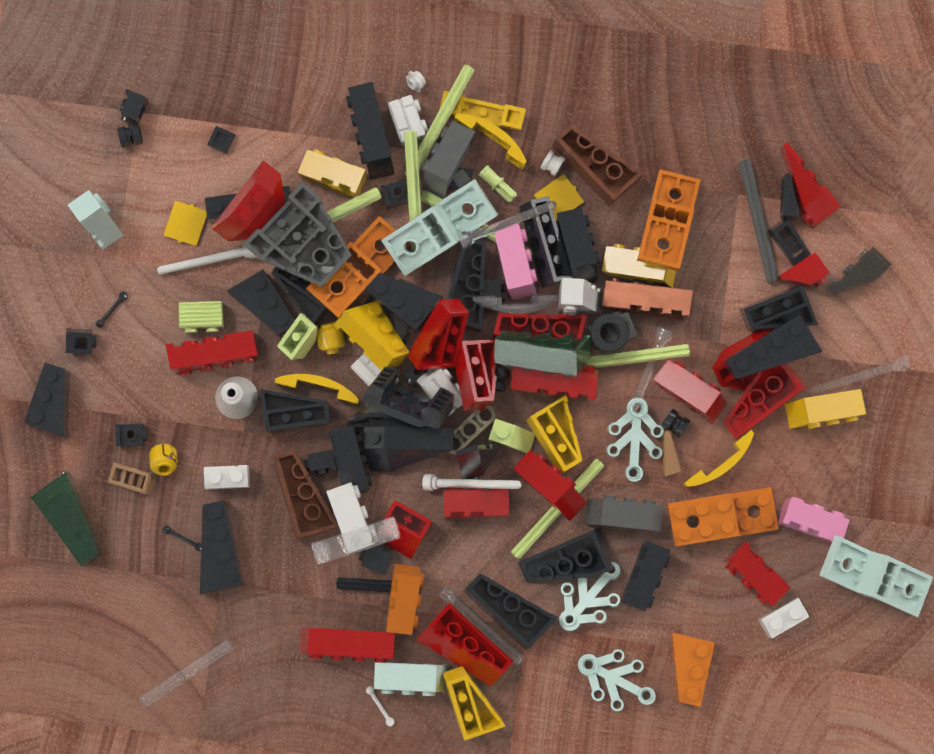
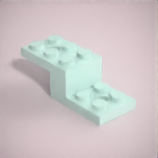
M474 179L381 241L403 275L406 276L456 244L464 236L495 218L498 213ZM465 203L473 205L474 211L472 214L464 212L463 205ZM407 241H412L416 244L415 252L407 250Z
M836 535L833 538L819 575L858 594L884 602L916 617L920 614L933 579L932 576L894 558L870 551ZM847 558V566L843 568V561ZM909 585L910 591L906 594V587Z

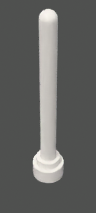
M243 245V248L163 265L157 268V272L162 275L245 256V258L249 257L250 259L257 257Z
M425 474L422 481L424 491H435L440 487L520 489L522 486L521 482L517 480L440 479L435 474Z

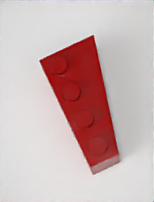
M499 313L492 340L500 339V342L574 360L578 353L587 314L527 315Z
M253 330L223 335L222 339H219L218 336L202 339V343L192 340L183 341L181 346L174 347L173 343L165 344L170 370L175 374L179 373V376L191 375V371L199 369L200 372L212 371L214 366L221 365V368H228L234 366V362L242 361V364L253 363L255 358H259Z
M518 358V361H514L512 366L511 389L535 393L545 390V393L550 395H561L562 392H566V395L569 397L579 398L583 397V395H588V400H596L599 369H595L594 365L583 364L582 368L573 367V363L561 362V366L552 365V361L540 360L539 363H531V359Z
M450 603L416 639L457 666H463L468 673L489 686H492L514 662Z

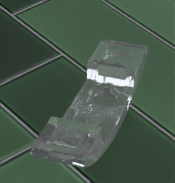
M530 294V303L502 304V297H473V301L482 307L511 314L536 312L551 306L559 300V295Z
M391 517L311 543L318 565L401 537L395 518Z

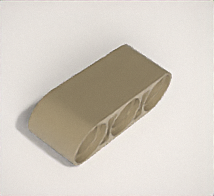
M487 406L483 410H476L454 430V439L460 442V447L457 450L466 448L493 423L495 411L491 406ZM483 410L490 411L491 419L488 421L481 420L479 417L480 412ZM471 424L475 426L476 432L474 435L468 436L464 433L466 425ZM452 450V451H449L448 453H449V454H452V455H456V451H457V450Z

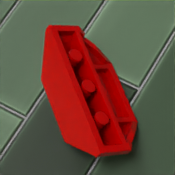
M263 160L211 229L228 242L247 240L257 229L261 230L286 204L281 173Z
M775 328L760 329L722 350L712 367L721 387L741 390L747 388L757 373L733 379L722 361Z

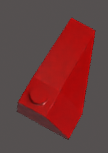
M786 142L782 146L781 152L788 173L791 174L795 195L800 211L803 214L801 217L806 225H811L814 229L834 215L841 206L824 184L822 186L817 184L816 175L813 171L804 169L805 164L803 160Z

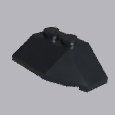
M369 402L346 422V427L353 425L358 429H364V427H417L379 412L377 407Z

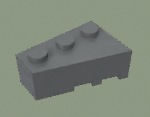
M453 120L449 127L445 126L440 136L442 138L440 144L436 143L431 152L433 157L431 160L427 159L422 171L425 173L422 191L427 190L441 199L446 197L447 188L459 166L462 165L473 142L474 130Z
M603 495V499H587L585 525L661 532L663 506L656 505L654 500H643V503H636V498L623 497V501L616 500V496Z

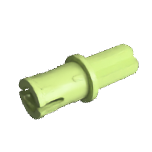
M488 165L479 173V176L492 187L491 190H495L507 202H511L516 197V192L504 182V178H500Z

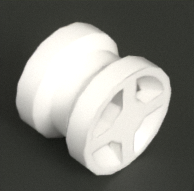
M550 150L540 168L550 171L551 175L555 177L565 158L556 156L555 152Z

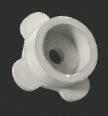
M418 71L408 72L409 75L406 76L408 86L417 93H420V89L426 85L423 75Z

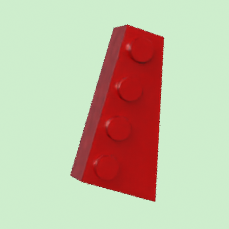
M302 627L300 653L310 654V659H323V655L331 656V660H344V656L353 657L352 661L365 662V658H374V662L387 663V659H393L395 633Z

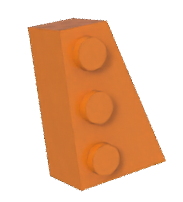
M394 564L386 632L412 635L413 628L417 629L418 616H415L416 608H420L421 595H419V589L423 587L424 574H421L420 567Z
M670 632L677 701L701 707L715 643Z

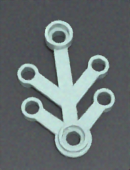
M641 398L631 399L627 404V412L619 420L608 425V432L612 435H618L621 432V428L632 420V428L614 444H609L606 448L607 454L615 457L631 441L629 466L625 469V477L632 482L639 481L643 476V470L638 466L640 442L648 450L651 458L659 459L662 456V449L655 446L641 430V420L650 428V434L653 437H661L664 429L662 426L657 425L647 414L648 405ZM638 404L641 409L636 413L633 408ZM613 425L618 426V431L615 433L611 431ZM655 427L660 428L658 435L653 433ZM612 446H615L617 448L615 454L610 453V448ZM655 448L659 450L657 456L652 455V450ZM631 469L636 470V475L633 477L629 474Z
M611 562L612 567H615V572L613 574L605 572L589 591L587 590V578H578L579 603L575 608L573 607L572 599L575 591L573 585L564 583L561 586V592L564 595L565 611L561 613L559 622L563 629L574 631L583 623L596 622L603 624L607 620V615L602 610H597L594 614H581L586 608L601 606L618 607L620 605L621 598L615 593L610 594L608 597L595 598L610 580H616L620 577L621 568L617 563ZM566 586L571 587V591L569 593L564 592V588ZM612 597L618 598L616 604H611L610 600ZM598 614H604L603 620L598 621L596 619ZM572 616L574 618L573 622L567 623V617Z
M616 649L611 654L598 658L592 654L583 655L578 661V668L582 674L588 676L592 688L591 696L595 701H601L605 695L604 691L599 687L597 675L605 679L611 698L610 706L614 711H620L624 707L623 701L619 698L616 685L637 695L639 701L645 705L654 702L656 695L652 688H640L620 677L631 672H641L644 668L642 661L635 659L631 664L607 670L601 666L613 661L622 662L625 655L622 650ZM615 652L622 654L620 660L614 658ZM586 661L593 663L591 669L585 668ZM635 662H639L641 664V668L639 670H635L633 668V664ZM596 690L602 692V696L598 699L594 697ZM645 691L650 693V698L647 700L642 697ZM616 700L621 702V707L618 709L613 707V703Z

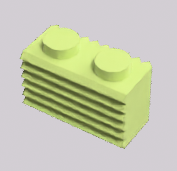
M179 302V328L185 330L187 334L198 333V329H206L207 333H218L219 329H224L223 302Z

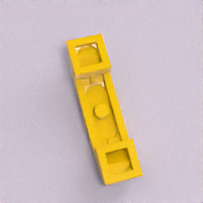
M444 91L440 108L443 105L447 95L449 94V91ZM461 95L450 116L455 117L457 113L468 114L487 120L500 128L521 130L526 109L507 104L502 106Z
M457 113L455 115V122L472 130L477 129L507 150L505 159L523 171L526 165L524 154L506 132L482 118L468 114Z
M290 374L275 378L274 383L276 385L297 390L298 383L303 382L339 391L337 399L355 405H359L360 402L350 390L335 381L321 376Z
M750 430L732 444L737 452L706 476L700 470L682 485L685 488L694 487L723 475L744 455L752 441L754 432Z

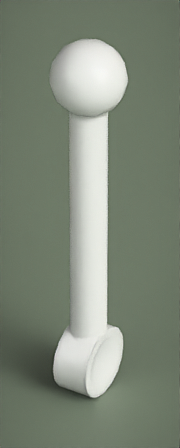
M372 686L367 687L366 693L371 695L386 719V724L392 726L394 719L389 717L374 693V688Z

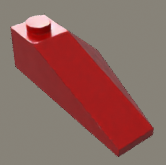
M788 363L757 372L723 423L737 440L807 389L808 386Z

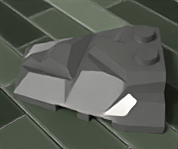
M304 182L288 196V202L261 230L257 229L243 244L259 260L320 287H323L352 256L332 223L331 217L322 205L319 196Z

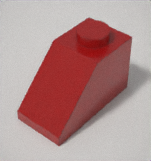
M815 252L782 273L778 280L779 282L803 285L808 288L815 285L817 288L827 281L825 277L830 273Z

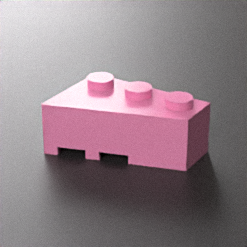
M519 223L494 229L507 288L512 300L536 295L534 282H537L535 269L530 268L529 262L532 261L530 249L525 248L524 242L528 241L525 229L521 230Z
M792 497L784 501L778 525L832 543L835 535L844 538L850 520L844 518L845 514L837 511L830 513L825 511L823 506L817 504L809 505L804 503L802 499Z

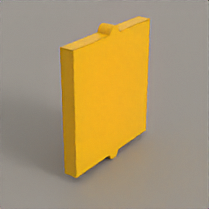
M565 174L534 194L536 199L549 196L556 222L557 213L575 209L584 203L576 191V186L570 183Z
M175 201L163 236L178 240V243L184 242L197 247L207 218L206 210L194 207L193 204L188 205Z

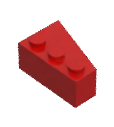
M747 541L741 542L724 560L727 564L725 568L733 576L737 574L742 579L740 583L748 591L751 589L758 594L756 599L762 605L774 606L790 589L789 585L764 562L760 555L757 556L750 549L751 546Z

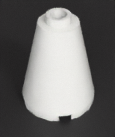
M235 376L224 380L219 385L215 400L222 414L231 419H242L249 416L256 408L258 393L251 381L244 377Z

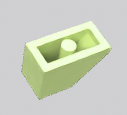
M300 313L277 347L291 360L304 358L316 342L317 326L303 313Z
M495 419L489 441L527 454L531 450L535 434L516 425Z

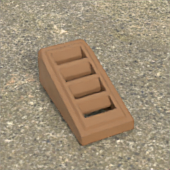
M670 431L663 433V475L667 477L682 471Z
M113 462L107 483L152 495L157 475ZM120 469H123L121 480L119 482L117 481ZM129 471H130V472H131V475H130L128 484H126V480H127V477H128V473H129ZM137 474H140L137 486H134Z

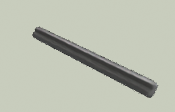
M746 159L739 162L766 281L767 283H773L779 278L751 160Z

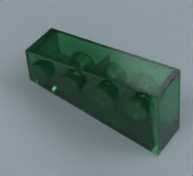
M502 331L494 339V363L501 364L504 367L516 366L522 367L524 370L535 369L547 374L560 373L566 377H574L580 373L590 360L591 336L583 335V339H572V335L563 334V337L551 338L550 334L542 333L531 337V334L527 332Z
M65 471L30 497L81 567H87L103 555L69 472Z

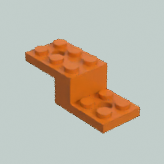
M659 169L637 261L675 271L680 270L701 179ZM671 191H678L681 197L675 200L670 197L669 193ZM661 240L667 241L669 248L665 250L660 249L657 243Z
M379 216L354 243L349 242L346 245L352 256L323 287L311 283L306 288L307 291L339 318L343 311L347 310L365 291L378 273L384 275L395 263L387 249L377 251L375 244L396 230ZM407 241L406 248L408 249L411 244ZM333 283H341L343 290L340 293L332 292L331 285Z
M771 487L667 504L675 547L779 529ZM750 506H756L759 509V515L756 518H751L748 515V508ZM691 515L696 516L699 520L698 526L695 528L687 525V518Z

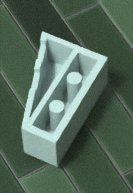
M88 190L68 204L76 218L87 232L92 234L93 239L102 250L124 236L108 214L111 211L97 193L93 195Z
M375 663L374 689H381L382 694H394L395 690H402V695H415V691H422L423 696H435L436 692L447 691L442 673L451 670V665Z

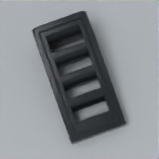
M786 173L782 177L780 219L797 220L800 216L791 174Z
M789 219L781 220L768 230V233L792 266H795L811 255ZM785 228L786 231L779 235L778 232ZM788 235H791V238L789 240H787L786 242L783 241L784 238H786ZM796 242L797 245L792 247L790 250L787 248L792 243ZM799 249L802 250L801 253L793 257L792 254Z

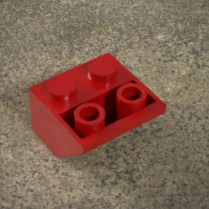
M394 500L375 535V539L412 559L433 522Z

